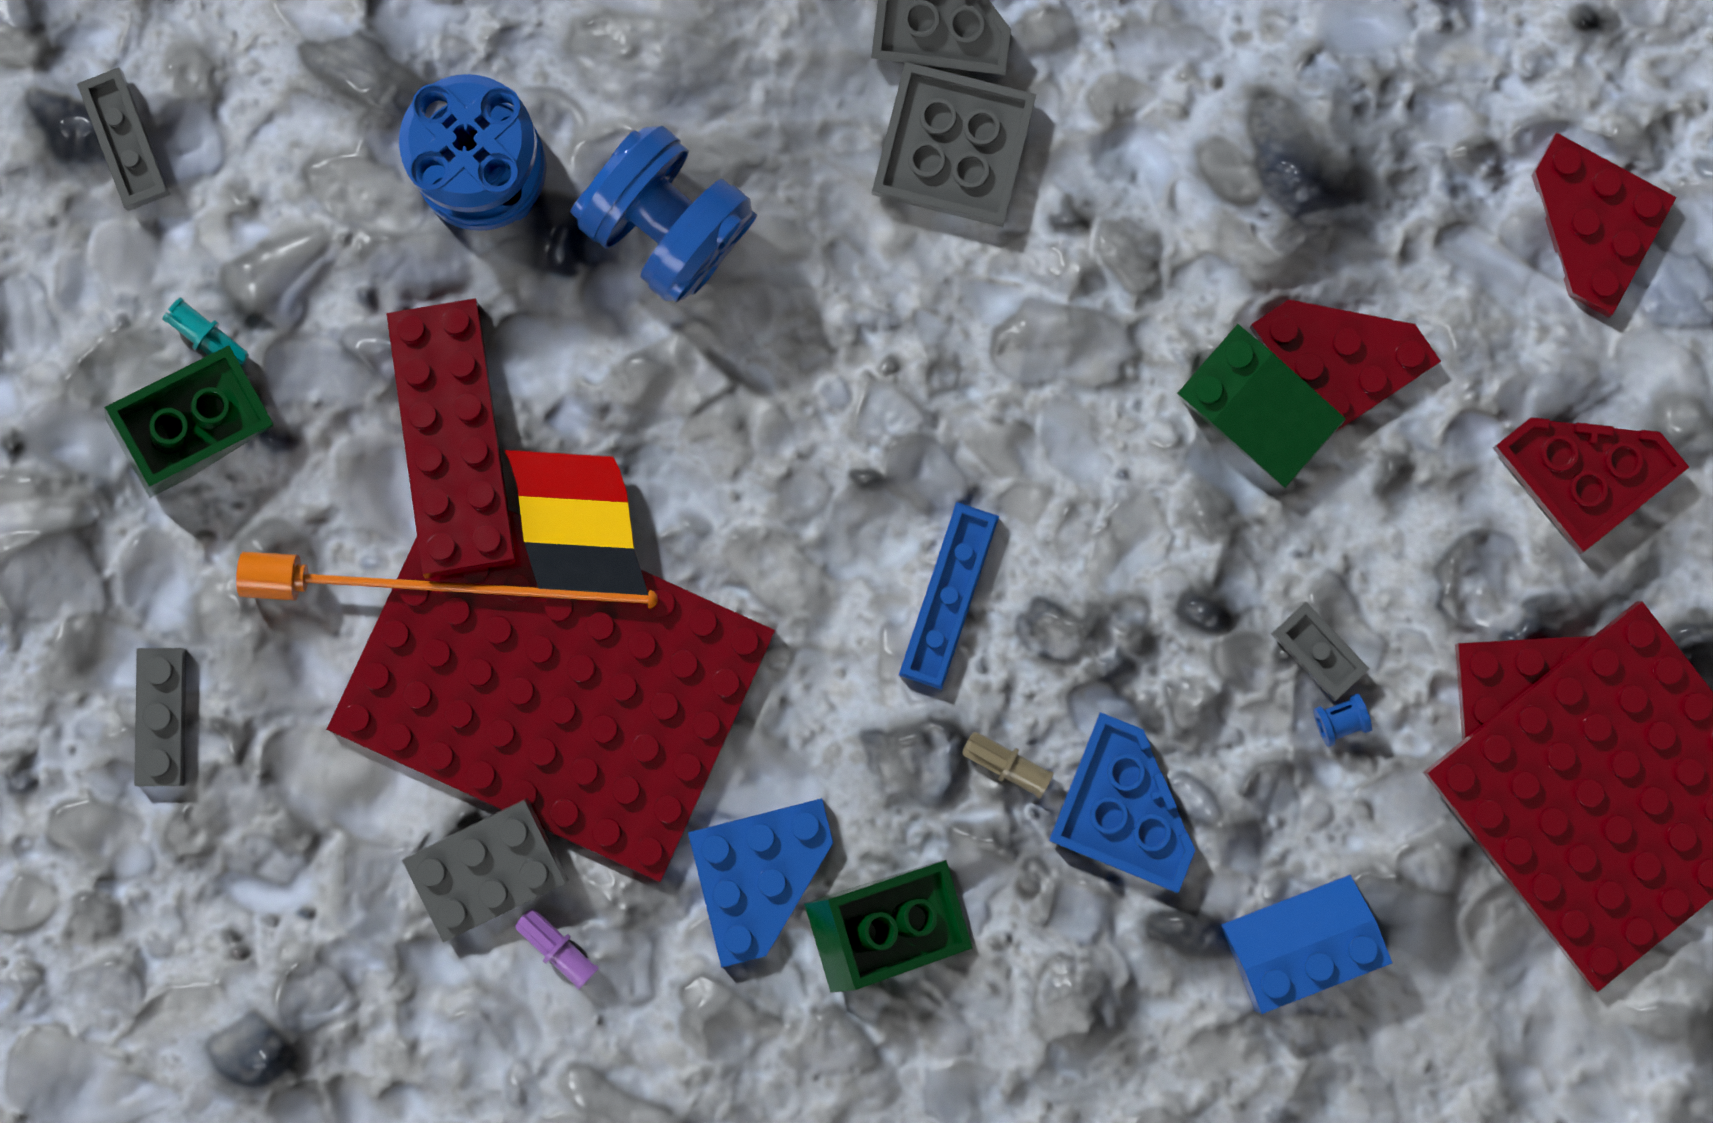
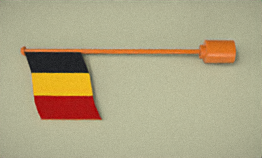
M504 450L510 461L517 483L523 539L538 588L309 574L308 566L301 564L299 555L244 551L239 556L236 573L237 593L239 597L296 601L299 592H306L308 583L645 603L648 604V608H653L658 602V596L654 591L649 590L648 593L634 550L628 494L620 468L613 456Z

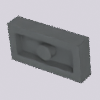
M1304 602L1271 633L1333 701L1341 697L1370 669L1307 602Z

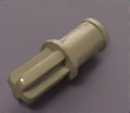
M974 732L969 737L963 749L965 757L1000 775L999 781L1002 782L1005 778L1033 793L1039 799L1044 794L1054 775L1053 772L1047 771L1018 755L1019 749L1014 748L1011 751L978 732Z

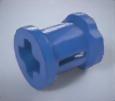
M1357 693L1351 695L1349 701L1327 709H1323L1321 706L1313 709L1317 728L1327 747L1334 746L1336 739L1355 732L1362 731L1367 733L1372 731V723L1366 705Z

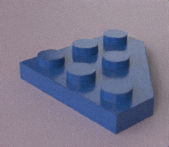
M1099 712L1048 841L1179 893L1195 853V848L1183 825L1165 778L1151 751L1146 734L1139 727Z
M822 798L688 832L721 968L767 956L833 845Z

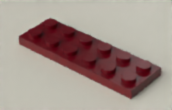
M473 298L386 313L422 575L426 579L516 563L477 299Z

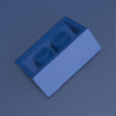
M1351 875L1336 879L1221 924L1254 1011L1260 1014L1393 963L1377 922Z

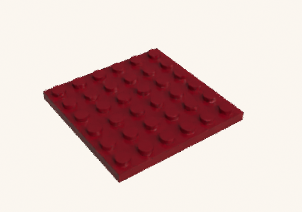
M1636 601L1423 772L1588 986L1595 992H1599L1713 900V691L1643 601Z

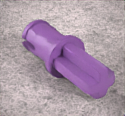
M531 908L517 921L515 925L516 930L545 956L543 962L547 964L550 961L578 990L599 969L597 965H594L568 941L571 938L569 934L564 937L537 910Z

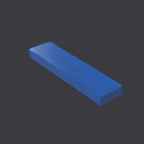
M956 502L898 676L939 690L943 689L1000 516Z

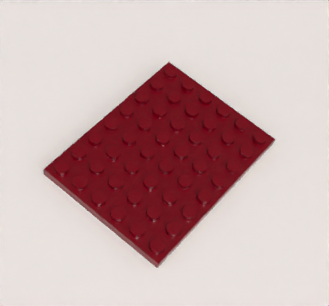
M509 510L516 563L425 579L422 575L418 539L416 537L397 579L538 588L524 544L521 515ZM644 570L641 571L648 593L649 590H652L658 596V602L653 608H648V604L392 588L326 730L501 810L528 798L543 829L662 882L776 631Z

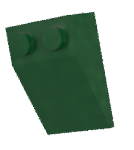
M1238 323L1177 393L1186 406L1285 489L1346 420L1345 417L1272 351Z
M229 345L104 407L105 419L149 498L191 478L274 425Z
M947 860L908 870L804 903L830 993L858 990L973 949Z

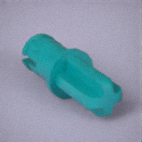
M179 297L168 308L170 313L166 312L162 320L194 343L192 348L195 351L201 349L210 355L229 345L241 367L246 363L249 356L248 352L218 329L219 323L216 320L212 322L207 320L187 304L182 297Z

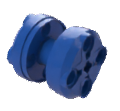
M462 74L450 76L433 84L425 85L414 95L413 102L407 109L400 128V156L408 176L434 213L452 225L475 231L498 229L526 217L542 191L546 178L547 163L543 143L526 107L515 91L485 76ZM435 101L447 103L430 118L426 117V109L431 103ZM519 190H522V196L518 203L512 206L502 205Z
M652 126L645 127L638 132L634 130L620 143L610 160L577 199L570 213L577 218L578 228L594 242H599L606 249L620 242L636 226L658 244L645 263L640 278L664 301L678 302L691 294H696L706 284L719 264L751 227L758 215L752 211L751 199L736 186L728 184L724 179L713 183L694 202L672 185V182L683 167L689 150L666 127Z

